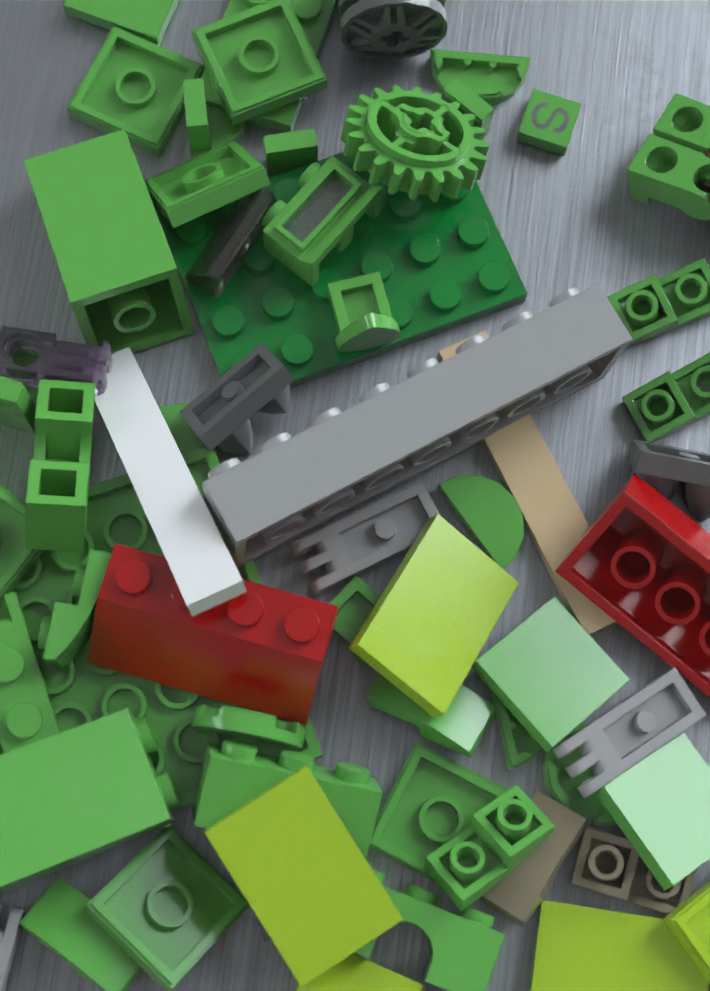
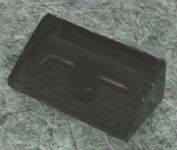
M265 188L260 189L235 202L187 272L185 278L189 283L215 298L221 296L263 234L265 228L262 226L263 218L273 206L272 192Z

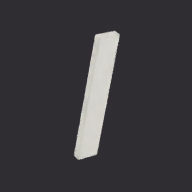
M130 347L81 367L80 369L86 382L95 383L96 405L192 617L246 593L247 590Z

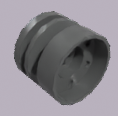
M339 0L341 41L349 51L365 58L394 60L420 55L437 46L446 36L448 27L447 12L445 10L446 0Z

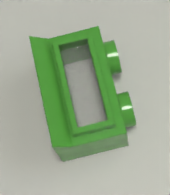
M333 155L322 166L316 162L312 163L298 180L297 189H299V192L287 204L283 200L277 201L268 210L262 221V226L265 227L263 230L264 249L311 287L319 281V263L334 247L340 252L347 248L354 236V225L364 213L373 220L380 213L382 187L369 184Z

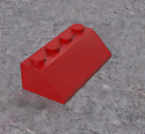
M634 473L598 514L556 568L555 572L671 667L676 668L682 676L710 698V533Z
M115 543L97 597L87 663L244 709L276 716L275 718L289 722H298L306 726L337 621L338 606L242 579L247 590L246 593L192 617L165 557Z

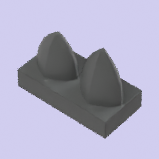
M262 342L179 413L210 451L218 448L227 453L251 455L253 430L249 418L258 411L265 414H286L290 403L289 384L295 379Z
M632 439L627 460L633 468L632 475L634 473L637 474L669 501L673 497L679 482H685L686 502L694 518L698 522H703L710 518V454Z

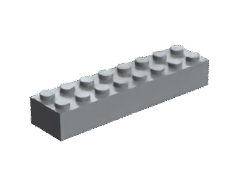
M597 283L582 292H579L577 287L570 288L552 299L549 303L550 308L534 316L530 310L524 311L507 321L502 327V332L488 339L485 338L484 334L476 335L462 343L455 350L456 355L438 363L436 358L420 363L407 374V380L391 388L387 382L378 384L359 397V404L343 412L338 407L328 409L310 421L309 426L311 428L293 437L288 432L276 435L259 447V454L241 463L238 458H232L214 467L208 473L209 479L203 482V500L236 568L483 441L485 437L528 414L533 415L604 378L633 338L600 285Z

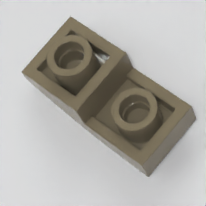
M538 790L531 800L555 825L554 832L509 875L478 899L522 927L526 925L553 886L556 871L585 831L587 821L583 816Z
M586 827L571 884L668 915L691 896L697 869L676 885L664 891L628 839Z

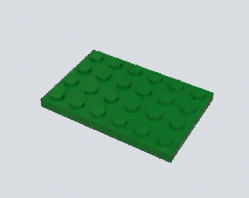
M343 152L333 155L354 171L355 158L345 157ZM330 157L316 161V163L322 166ZM312 163L269 178L271 185L178 227L173 228L164 216L158 218L220 377L263 342L294 377L295 380L289 384L291 389L524 302L528 294L476 179L472 190L468 191L460 188L458 197L455 199L448 196L444 191L440 192L438 202H433L427 194H419L415 201L409 198L408 193L399 190L391 195L388 193L387 185L382 182L373 184L382 187L380 213L374 220L364 213L354 225V236L347 248L340 252L334 247L319 263V281L313 287L264 249L263 230L265 227L262 226L264 216L277 201L283 200L287 204L299 192V189H297L298 180ZM354 171L366 182L369 181L370 173L368 171ZM331 187L290 233L303 242L340 202L343 196ZM380 272L391 314L399 325L401 336L390 343L370 349L353 352L338 351L335 339L339 332L329 300L327 284Z

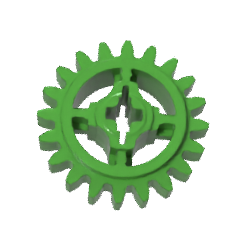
M393 85L391 93H386L376 87L374 88L372 98L360 94L357 104L350 105L341 135V141L346 143L343 152L344 156L355 158L354 171H368L370 173L368 183L371 185L382 182L388 186L389 194L393 195L399 190L408 193L409 198L414 201L419 194H427L433 202H438L440 192L442 191L455 199L458 197L460 188L468 191L472 190L475 179L480 180L490 145L483 141L485 129L472 127L476 117L474 114H462L458 110L460 103H448L441 99V93L438 92L433 95L422 93L421 89L416 86L412 91H403L398 85Z

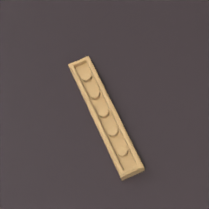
M486 330L476 334H484L486 339L490 338ZM474 336L438 351L437 358L439 362L456 355L455 350ZM528 414L485 437L481 443L504 488L514 496L523 515V524L569 613L590 636L618 623L555 572L556 568L588 529L589 525L531 415Z

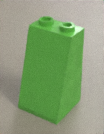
M125 129L24 160L70 304L92 361L95 362L127 347H130L132 353H136L194 334L195 331L177 266Z
M126 708L0 755V897L176 822L171 808L180 805L168 772L160 775L156 773L149 754L159 749L146 717L136 721L134 714Z

